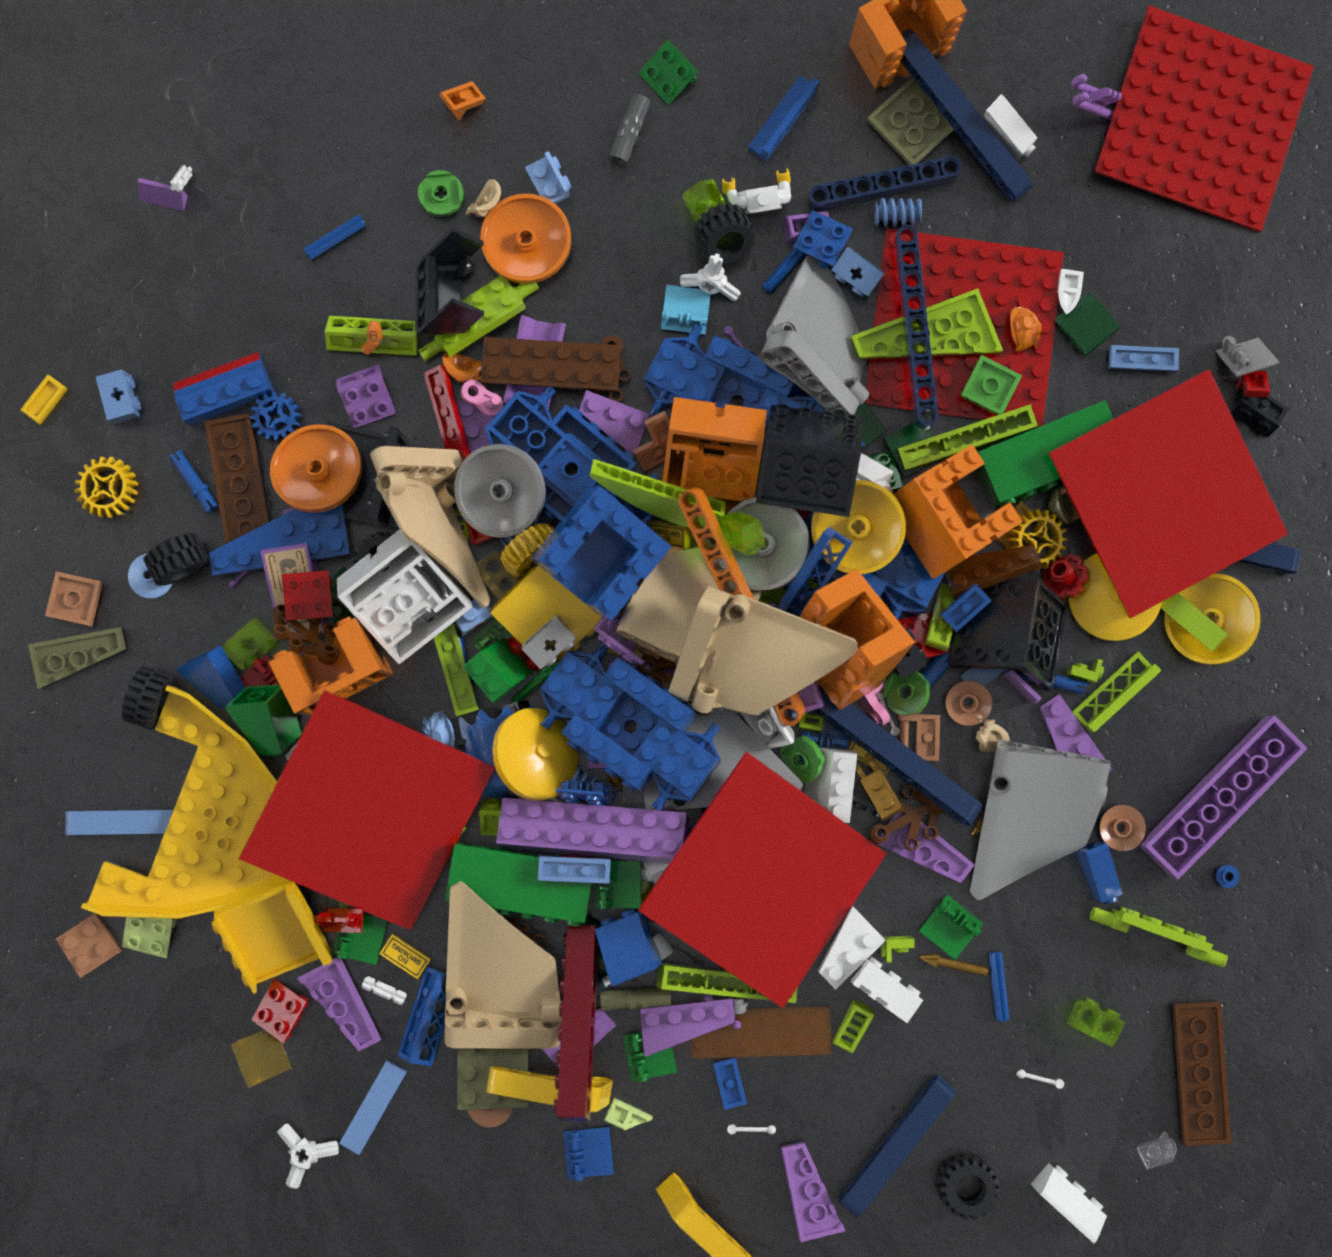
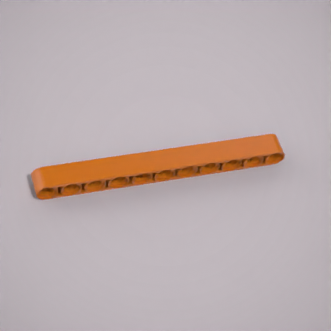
M694 487L682 492L678 499L679 506L718 589L734 596L742 594L754 599L703 490ZM689 494H692L695 497V505L689 502ZM699 516H702V517L705 518V520H706V525H705V526H702V525L699 523V520H698ZM709 537L716 541L715 548L710 546L708 542ZM719 559L725 561L726 569L719 566ZM729 580L736 584V590H732L729 587ZM734 606L736 610L742 611L739 607ZM798 692L774 705L779 719L786 726H794L805 715V706ZM788 709H793L797 717H792Z

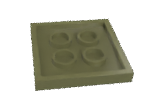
M913 77L867 118L868 123L908 165L917 164L955 131Z
M457 1048L458 1111L529 1108V1100L492 1094L486 1091L489 1070L492 1066L528 1072V1049Z

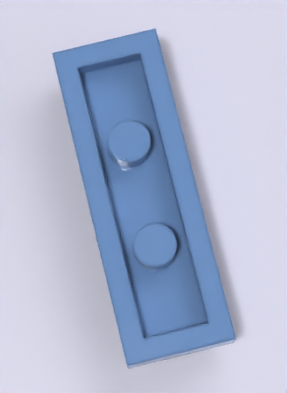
M1111 345L1109 347V369L1179 371V348Z
M539 856L538 880L609 883L611 859Z

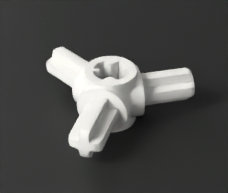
M720 254L711 255L708 264L704 269H700L698 273L680 276V284L683 287L699 286L703 292L708 294L721 292L732 301H736L740 296V291L727 282V276L724 275L722 267L723 259L720 258Z
M288 1123L277 1131L290 1148L288 1153L291 1155L290 1163L292 1167L286 1181V1185L290 1188H299L306 1169H310L311 1163H316L318 1158L333 1156L339 1153L337 1141L316 1144L315 1141H307L305 1137L301 1139ZM302 1149L306 1150V1158L302 1157Z

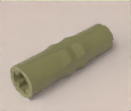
M659 987L605 990L600 993L602 1011L671 1006L670 990L660 989Z

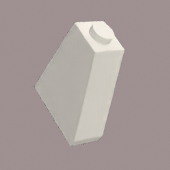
M1001 94L986 110L983 119L1010 154L1019 161L1023 156L1027 158L1036 148L1033 144L1037 137Z

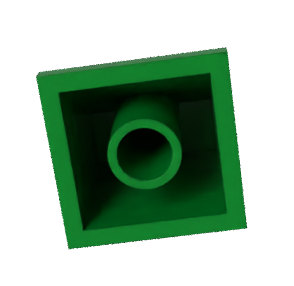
M505 637L480 651L462 666L492 703L500 702L534 673L525 664L520 655H516L510 650Z
M280 684L245 687L225 706L226 711L260 755L277 757L284 754V751L301 734L297 716L293 712Z

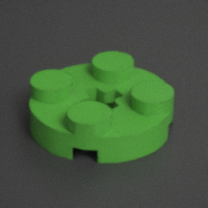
M437 170L426 175V178L420 183L418 197L428 214L446 217L460 210L464 199V191L461 182L452 173L445 170ZM442 188L444 192H447V195L439 199L438 196H435V193H438L439 189Z
M917 671L902 680H899L896 674H892L884 685V698L887 699L889 708L897 714H919L928 703L930 682ZM909 686L911 695L905 699V694L902 693V690L907 689Z
M807 736L796 737L792 744L782 746L779 756H782V762L802 783L813 781L821 774L823 765L826 762L825 755L821 753L818 745ZM798 755L804 758L805 764L799 763L800 758Z

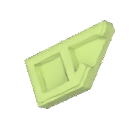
M613 1098L604 1121L627 1130L641 1123L651 1121L653 1115Z

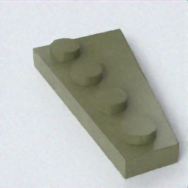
M122 627L28 644L37 689L125 650L126 646Z

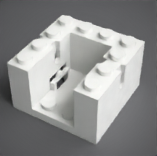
M400 529L377 547V553L374 556L369 553L337 578L338 598L398 664L402 663L472 608L470 595L466 588L437 560L406 538Z

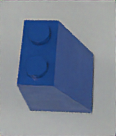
M634 908L621 913L622 918L615 921L613 917L601 921V926L595 929L611 986L655 970L663 962L644 914L640 911L635 912Z

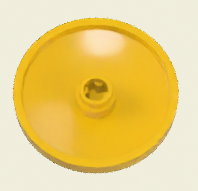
M856 480L850 516L844 517L814 512L811 522L812 538L814 544H816L821 534L829 527L848 538L853 543L837 569L846 573L857 569L860 574H867L883 568L898 554L905 539L906 519L901 504L888 489L875 482ZM835 538L830 543L832 553L841 552L845 546ZM825 558L824 560L830 564L829 558Z
M1094 554L1086 559L1084 565L1090 570V582L1083 585L1084 592L1076 598L1072 599L1068 596L1070 611L1078 625L1088 634L1105 641L1129 640L1149 628L1156 619L1162 602L1130 619L1098 554Z
M1215 573L1179 592V594L1228 634L1213 652L1165 613V628L1176 650L1189 660L1205 665H1221L1241 657L1253 645L1260 629V610L1253 593L1239 580L1224 574Z
M526 708L508 716L496 731L492 749L495 768L503 783L516 795L532 801H543L558 796L556 788L561 789L562 782L571 780L578 766V751L567 744L569 739L561 733L566 724L559 718V720L556 719L549 730L546 729L541 723L549 714V711L540 708Z

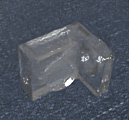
M1167 1132L1161 1133L1158 1139L1139 1144L1137 1150L1148 1170L1173 1162L1177 1147L1172 1138L1169 1139Z

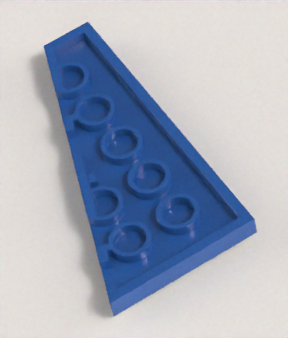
M341 504L332 510L320 513H306L294 509L209 553L212 575L220 576L264 569L261 550L307 542L311 561L351 555L344 505Z

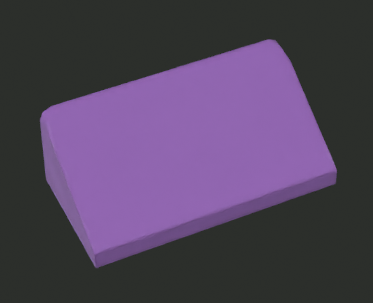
M138 178L139 197L142 202L179 211L185 209L188 196L183 189L181 192L172 191L170 189L171 185Z

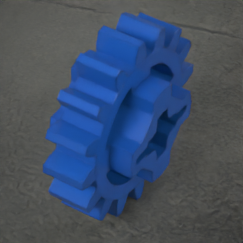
M273 391L272 397L263 394V401L256 400L259 405L258 407L251 408L255 415H251L250 419L256 421L252 427L259 429L257 434L261 437L265 435V439L268 441L273 436L274 440L279 442L281 436L285 438L289 432H294V426L300 427L296 419L301 418V414L295 412L299 409V406L293 404L294 400L291 397L286 400L285 393H281L278 397L277 393ZM285 406H287L290 411V417L285 413ZM277 414L280 415V418H279V419H278V418H275L274 420L272 419V415H277ZM261 417H264L267 421L266 428L262 424Z

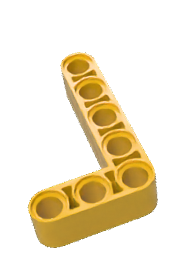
M497 1066L490 1067L486 1090L488 1093L554 1105V1100L558 1099V1089L555 1088L554 1076ZM592 1077L590 1112H598L609 1105L612 1079Z
M673 1172L656 1188L673 1220L712 1257H752L697 1205L687 1186L677 1174Z

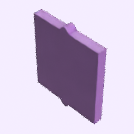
M1007 669L1002 674L1030 703L1034 702L1037 704L1042 699L1014 670Z

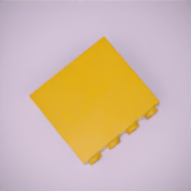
M537 564L490 609V613L521 644L557 614L575 634V644L568 650L570 652L576 651L582 644L580 641L586 635L590 637L595 632L593 629L601 619L598 614ZM547 639V640H546V647H547L548 645H551V646L553 647V646H554V640H553V641H549V640ZM562 650L556 655L557 660L555 662L561 661L568 651L564 652Z
M285 882L214 910L213 930L222 937L224 950L231 953L235 969H240L244 985L246 987L249 986L253 994L257 993L258 983L318 959L321 960L323 966L332 963L331 947L319 925L315 923V917L295 882Z

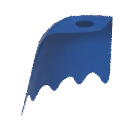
M508 706L503 708L501 714L496 719L489 718L483 710H480L473 725L468 724L464 718L459 717L461 735L463 739L466 738L464 746L467 754L495 766L492 750L494 736L500 724L513 714ZM495 768L482 794L501 799L520 797L516 794H505L511 790L503 783Z

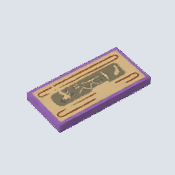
M307 542L261 550L274 609L277 605L284 604L281 574L314 571ZM323 617L319 624L318 633H323L325 625ZM307 619L297 620L305 628L309 630V622L307 621ZM288 624L284 625L288 631L296 632Z

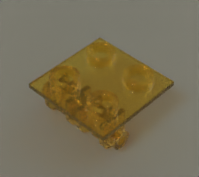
M265 1030L231 1044L248 1088L291 1069L282 1042Z

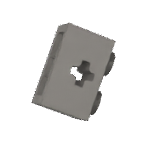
M555 614L522 643V650L540 669L544 666L549 667L557 660L556 655L562 650L564 652L568 651L575 644V634ZM547 639H548L549 641H553V640H554V646H553V647H552L551 645H548V646L546 647V640H547Z

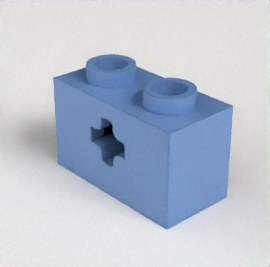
M851 247L846 248L832 268V271L835 272L834 277L843 284L846 281L854 286L852 290L861 297L864 295L870 296L886 274ZM861 268L862 270L860 273L861 275H863V277H858L855 279V273L852 270H857Z
M118 370L96 376L107 421L117 424L140 417L138 410H141V405L137 396L134 397L133 388H135V383L131 375L127 374L124 370Z

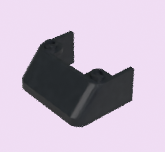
M452 228L419 260L416 267L415 286L416 332L425 336L463 334L484 316L483 310L461 301V280L470 274L472 270L471 256L484 245V241Z

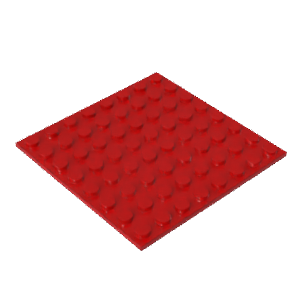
M1149 5L1120 91L1122 97L1116 103L1094 172L1262 232L1314 66Z
M886 228L881 270L886 274L878 285L873 328L903 317L894 238L898 232L897 229ZM917 232L926 308L979 289L1003 349L1002 353L932 356L938 415L974 420H985L997 416L960 397L980 356L983 355L1022 375L1003 413L1031 404L1038 427L1043 426L1055 330L1054 319L1057 314L1059 297L1057 287L1064 252ZM907 234L900 235L904 242L911 241ZM903 257V261L906 264L911 265L914 263L911 257ZM913 279L905 280L908 286H916V282ZM909 301V302H908V305H909L910 308H912V309H918V308H919V305H918L917 302H915V301ZM1014 307L1029 309L1037 316L1041 323V338L1037 348H1034V345L1023 351L1017 352L1015 350L1017 346L1011 334L1010 320L1011 310ZM907 357L869 359L865 386L869 392V396L865 400L867 405L913 411ZM916 368L918 376L925 377L927 375L923 368ZM918 391L921 399H929L927 391Z
M1210 369L1048 453L1130 619L1288 534Z
M324 690L239 856V860L355 908L364 909L367 913L411 930L454 845L457 843L482 795L495 766Z
M745 752L640 905L638 911L784 1008L887 853L754 756Z

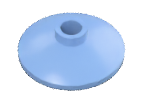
M146 554L137 557L130 565L128 571V581L132 590L139 596L149 599L158 598L167 593L172 584L160 586L155 584L152 577L146 579L145 574L148 569L143 561V557Z

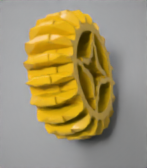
M100 457L98 463L95 459H92L91 467L87 464L83 465L86 470L85 473L78 472L82 479L75 480V484L79 485L80 488H76L74 491L77 494H81L77 501L83 503V509H89V514H97L100 518H104L106 514L108 518H113L114 512L118 516L122 515L121 508L126 511L129 510L128 502L135 503L131 495L138 494V491L132 489V487L138 486V482L132 480L136 475L133 472H129L130 466H123L124 462L122 460L115 461L113 457H109L106 460L105 457ZM106 470L116 471L113 475L110 474L105 478L99 475V473ZM92 481H94V483H95V488H94V490L91 492V491H90L91 483H92ZM102 482L109 484V491L111 493L104 491L105 488H103L104 484ZM123 483L122 492L119 494L118 486ZM107 497L114 500V502L107 505L97 504L99 500L103 501Z
M1034 509L1033 512L1026 510L1025 516L1019 514L1023 522L1008 531L1012 536L1011 538H1006V542H1012V545L1007 547V549L1023 546L1022 540L1027 545L1034 544L1037 553H1040L1043 547H1050L1043 556L1039 557L1042 568L1048 569L1049 563L1053 564L1056 562L1055 557H1063L1059 551L1067 549L1066 546L1062 545L1063 541L1068 540L1067 537H1062V534L1067 530L1066 528H1059L1063 521H1055L1057 515H1049L1048 510H1043L1042 512L1040 509ZM1037 521L1036 526L1033 527L1031 532H1024L1030 523ZM1047 529L1051 533V539L1047 536ZM1029 536H1036V538H1038L1040 541H1043L1044 543H1037V541L1034 540V538H1031Z
M545 523L536 524L534 527L530 526L527 530H523L513 540H510L509 545L505 546V550L502 551L500 558L506 571L515 577L524 576L536 565L531 560V557L554 529Z

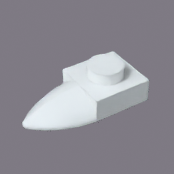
M1067 269L1060 270L1057 293L1065 314L1070 313L1080 299L1084 272Z

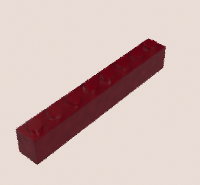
M595 925L567 926V933L563 935L566 956L562 957V969L565 970V979L561 980L560 985L561 993L564 996L563 1003L559 1005L562 1026L558 1027V1040L561 1041V1049L557 1051L556 1062L560 1067L559 1075L555 1077L558 1099L554 1100L553 1106L554 1114H557V1118L561 1121H590L599 942L595 932L597 927Z

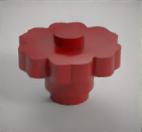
M1068 554L1065 558L1055 557L1056 562L1053 564L1049 563V569L1043 571L1042 581L1062 600L1067 596L1074 599L1084 592L1083 585L1090 582V570L1084 565L1080 557L1073 554Z

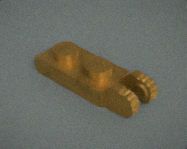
M869 755L866 757L867 763L874 772L866 776L863 767L858 762L856 763V771L861 777V783L884 821L902 811L903 807L882 770L877 767L872 756Z

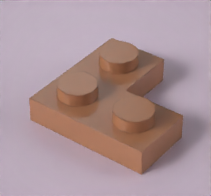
M665 411L644 421L652 440L632 450L643 472L665 461L670 420Z

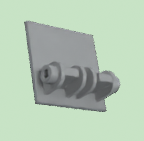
M1226 336L1223 339L1222 349L1216 350V353L1236 377L1279 364L1277 358L1259 338L1236 344L1234 337Z

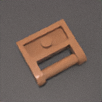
M898 714L900 742L909 748V721H916L915 753L925 761H939L940 715Z

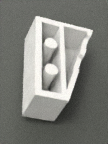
M851 906L839 925L817 970L836 990L886 940Z
M872 956L869 960L866 959L849 976L848 980L908 1023L923 1002L919 997L921 992L910 984L906 988L900 983L902 978L891 970L887 974L880 969L883 964Z

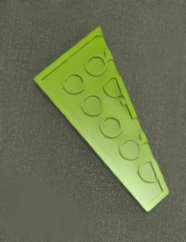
M979 289L926 308L932 356L1003 352ZM903 317L851 336V341L859 359L907 357ZM912 323L910 325L913 331H921L919 324ZM913 346V350L915 353H924V350L921 346Z

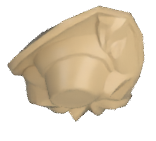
M489 179L475 203L467 208L468 211L465 214L467 216L475 214L478 218L486 217L500 199L501 188L499 183L494 179Z
M994 719L985 720L984 726L979 727L980 730L977 731L975 739L980 742L979 748L981 752L994 753L998 740L1010 741L1008 733L1001 726L994 723Z

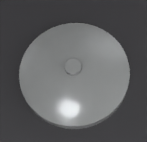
M492 444L472 452L459 467L454 485L456 503L463 518L477 531L492 537H509L526 530L537 520L545 502V482L540 468L526 452L507 444Z
M751 498L731 509L720 525L751 590L770 591L785 586L795 579L808 557L810 548L809 532L804 520L795 509L756 503V498ZM719 559L721 567L726 569L725 561Z

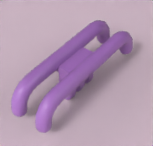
M1085 74L1074 77L1071 81V87L1082 93L1077 94L1073 98V105L1111 120L1114 111L1106 109L1104 106L1117 103L1121 99L1122 94L1108 87L1098 89L1085 84L1087 81Z

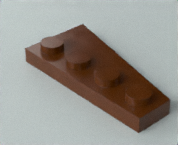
M1033 544L971 555L947 570L945 574L952 595L956 600L974 583L981 589H985L1043 566Z

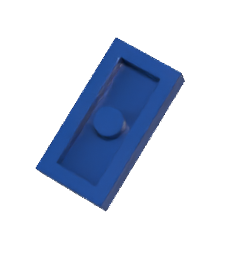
M974 583L940 614L957 632L988 605L991 599Z
M736 1057L713 1062L724 1110L746 1105L747 1102Z

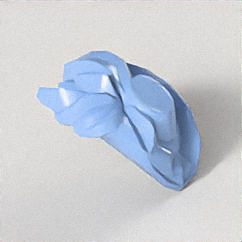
M445 711L433 713L429 720L423 717L422 734L455 748L454 730L449 718L444 714Z

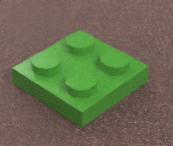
M981 355L960 397L995 415L1003 414L1022 375Z

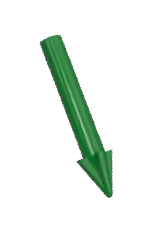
M560 661L554 662L549 667L545 666L536 677L511 697L512 702L522 701L551 675Z

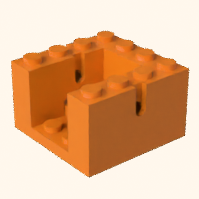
M872 0L858 8L849 46L875 90L881 86L886 88L894 82L895 78L899 76L906 77L910 74L900 62L907 45L901 34L906 29L913 30L934 57L939 54L943 56L952 50L953 43L956 41V36L960 31L961 24L964 22L967 10L961 0Z
M674 397L662 481L687 490L694 487L700 488L706 496L726 502L725 514H728L736 505L755 496L764 443L767 410L725 404V408L715 407L716 403ZM700 439H702V440H709V441H713V442H711V443H703V442H700ZM718 442L730 443V446L719 445ZM703 449L723 450L724 456L703 453Z
M973 444L916 477L893 493L904 511L906 519L905 537L932 579L964 561L1023 522L1011 503H1008L982 520L958 484L961 479L985 464Z
M857 569L817 590L801 612L802 616L800 618L851 637L858 644L859 649L852 658L816 680L817 684L826 692L830 701L839 710L878 688L915 643Z
M347 617L337 623L338 627L333 629L336 634L334 646L339 649L340 657L332 665L322 664L319 662L318 656L312 654H305L303 656L283 650L273 655L274 660L270 661L269 664L295 714L311 716L324 690L346 699L393 675L377 640L359 620Z

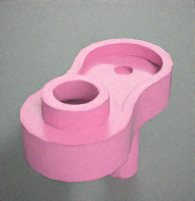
M469 380L462 386V399L476 406L485 416L494 417L503 408V401L500 396L488 391L479 381ZM468 390H474L475 396H470Z
M886 679L878 688L857 700L868 713V717L880 727H883L890 721L887 710L875 697V694L884 688Z

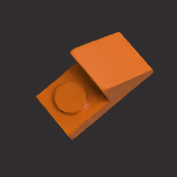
M473 81L439 94L458 121L461 120L466 110L483 104L486 99Z

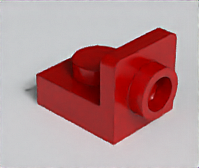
M1254 371L1241 375L1238 388L1244 389L1246 397L1268 398L1270 387L1267 371Z

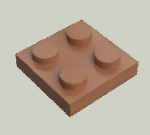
M56 571L45 616L93 626L103 582Z
M96 913L56 938V941L80 978L122 952L104 921Z

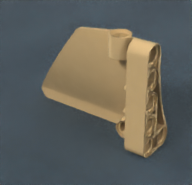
M382 446L373 450L370 453V457L378 474L376 479L377 489L383 496L402 534L444 566L466 588L482 608L487 607L490 603L489 595L452 506L456 503L454 492L455 478L463 462L459 451L454 449Z
M699 547L666 553L623 606L625 611L617 627V634L678 664L696 609L708 586L718 589ZM729 580V587L732 590H736V584ZM750 589L754 599L758 601L762 591Z
M708 586L696 609L668 694L687 702L691 701L692 707L701 713H709L712 708L723 707L751 715H758L852 658L859 647L856 640L745 595L737 594L734 596ZM734 606L741 608L742 611L736 610Z
M458 882L451 886L446 972L445 1045L450 1048L551 1049L558 1047L560 1044L558 1040V1027L562 1023V1017L559 1015V1005L563 1001H560L554 957L516 929L465 883ZM454 998H459V999H461V1000L458 1001V1002L452 1001V999H454Z

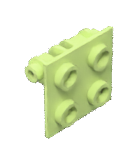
M126 917L122 947L167 959L171 931L175 927L177 919Z

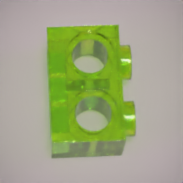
M739 510L718 517L719 525L732 549L744 555H751L756 553L758 549L765 547L761 520Z
M1078 998L1066 1023L1114 1047L1125 1024L1124 1021L1119 1019L1120 1014L1107 1008L1106 1012L1099 1009V1003L1089 998H1086L1085 1001ZM1089 1009L1091 1016L1087 1021H1083L1081 1015L1083 1011ZM1110 1020L1112 1023L1111 1029L1104 1032L1102 1028L1103 1023Z

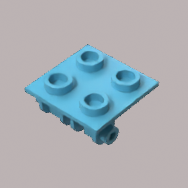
M666 285L661 329L690 333L694 324L703 328L700 334L705 335L711 294L705 293L701 289Z

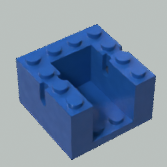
M598 485L590 486L531 557V560L601 618L613 620L639 588L636 585L640 579L645 580L671 546Z

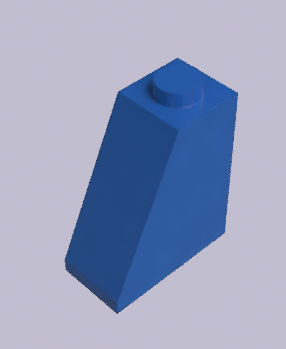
M221 645L187 661L176 669L182 677L219 709L224 708L245 688L244 683Z
M1095 841L1075 851L1095 901L1104 902V905L1117 901V896L1123 893L1108 844Z

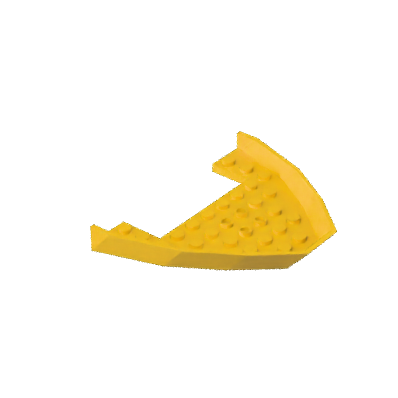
M167 686L165 689L169 691L155 730L197 745L198 748L148 877L113 863L103 862L89 901L82 903L81 908L101 916L178 919L217 910L290 881L239 860V856L277 783L276 779L247 740L190 694L174 686Z

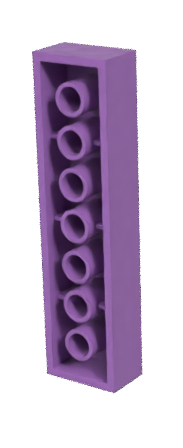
M1275 715L1265 716L1138 846L1170 878L1179 879L1308 748Z
M503 798L496 844L502 850L669 864L688 837L690 819L686 812Z

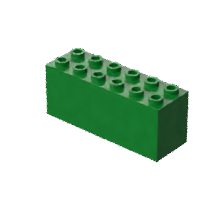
M1106 400L979 451L978 454L985 464L976 469L975 472L991 509L996 507L1001 509L1008 503L1013 504L1017 502L1016 499L1018 498L1020 502L1027 500L1037 494V490L1044 493L1059 485V481L1063 485L1048 453L1114 419Z
M459 842L454 845L445 900L450 901L451 886L458 882H463L491 908L497 909L499 914L510 915L513 911L519 912L520 917L533 919L537 915L543 916V921L556 923L558 919L566 920L567 925L580 926L587 919L592 883L538 880L539 856L541 855Z

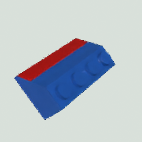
M259 352L173 383L176 404L182 420L189 426L256 402L257 399H264L263 394H266L268 397L272 396L274 391Z

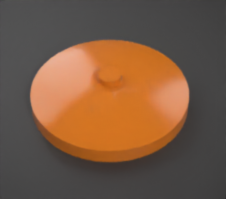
M517 194L503 199L489 211L482 224L480 240L484 241L482 251L487 263L498 275L515 283L530 284L551 277L564 265L571 249V230L565 214L551 200L536 194Z
M321 424L302 427L285 437L276 448L270 464V478L276 493L287 505L306 513L325 512L343 504L357 489L363 471L361 454L351 437L336 427Z

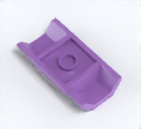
M521 315L516 339L563 342L566 324H552ZM507 385L503 404L506 405L517 391L541 396L547 388ZM551 398L547 401L548 403L546 404L547 407H548V410H549Z

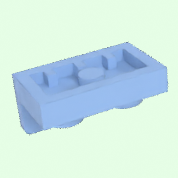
M548 151L544 153V158L526 166L525 169L539 196L545 197L557 204L570 197L569 189L572 187L567 176L562 177L558 169L561 166L556 156L551 157Z

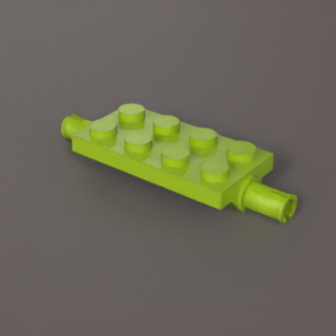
M501 276L497 277L461 300L466 304L483 310L484 316L463 334L435 335V340L418 349L420 355L425 362L441 351L447 352L449 357H452L526 309L523 299L534 291L539 290L537 283L520 284L517 287H512L507 279Z
M1093 907L1090 913V920L1127 933L1130 925L1187 945L1186 955L1222 968L1227 963L1228 955L1213 950V944L1206 942L1207 937L1187 930L1183 934L1185 930L1183 928L1165 922L1161 926L1163 921L1146 915H1142V918H1139L1141 913L1121 907L1120 911L1112 908L1111 912Z

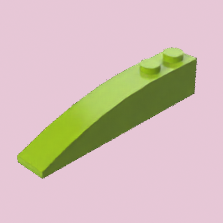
M1030 404L898 448L906 471L946 460L972 444L976 450L1001 443L1033 430L1038 425Z
M593 459L589 476L607 490L649 514L677 524L680 527L690 529L678 503L680 494L687 489ZM689 494V502L695 505V497L692 494ZM706 496L719 525H721L725 515L726 502ZM699 516V518H698L699 523H700L702 526H705V525H706V520H705V518L702 517V516Z
M664 962L657 967L655 985L660 989L770 1000L725 969ZM798 987L788 1000L789 1003H796Z

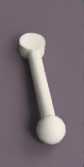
M879 691L877 694H875V697L880 701L881 705L887 710L890 716L889 724L891 727V735L897 736L900 733V730L898 727H895L894 722L883 699V692Z
M1022 1069L1017 1071V1077L1020 1079L1029 1078L1053 1084L1058 1089L1064 1087V1081L1061 1079L1052 1080L1026 1073Z
M730 1124L727 1127V1131L730 1134L735 1132H768L772 1135L776 1132V1128L773 1125L768 1127H736L734 1124Z

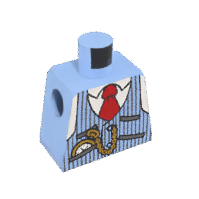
M475 599L471 601L472 608L454 621L456 630L461 637L468 636L495 618L490 613V609L493 607L491 602L487 607L482 608Z

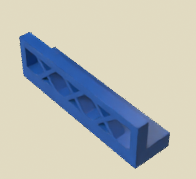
M800 75L750 143L748 149L767 161L818 91L820 81L814 77L809 82Z
M831 527L827 528L821 534L777 607L785 612L790 608L802 616L803 608L794 603L796 598L806 595L807 602H809L811 594L825 587L853 542ZM833 538L845 545L841 552L832 553L830 543ZM829 558L830 570L821 572L819 566L820 559ZM818 577L820 585L818 589L809 590L807 582L809 578Z
M426 966L398 1053L399 1057L409 1063L433 1066L445 1026L446 991L443 992L442 989L446 972L430 966ZM442 1001L444 1004L442 1011L436 1014V1005ZM435 1023V1033L429 1037L428 1029ZM428 1046L427 1058H419L421 1051Z

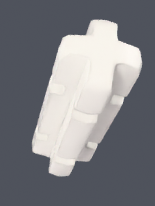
M183 165L180 167L170 181V189L172 191L181 192L192 176V168L190 166L186 167Z
M369 976L364 979L362 983L363 989L369 992L372 990L374 994L387 1000L392 999L394 1003L399 1005L404 1003L407 996L405 992L401 990L396 991V988L380 981L376 982V979Z

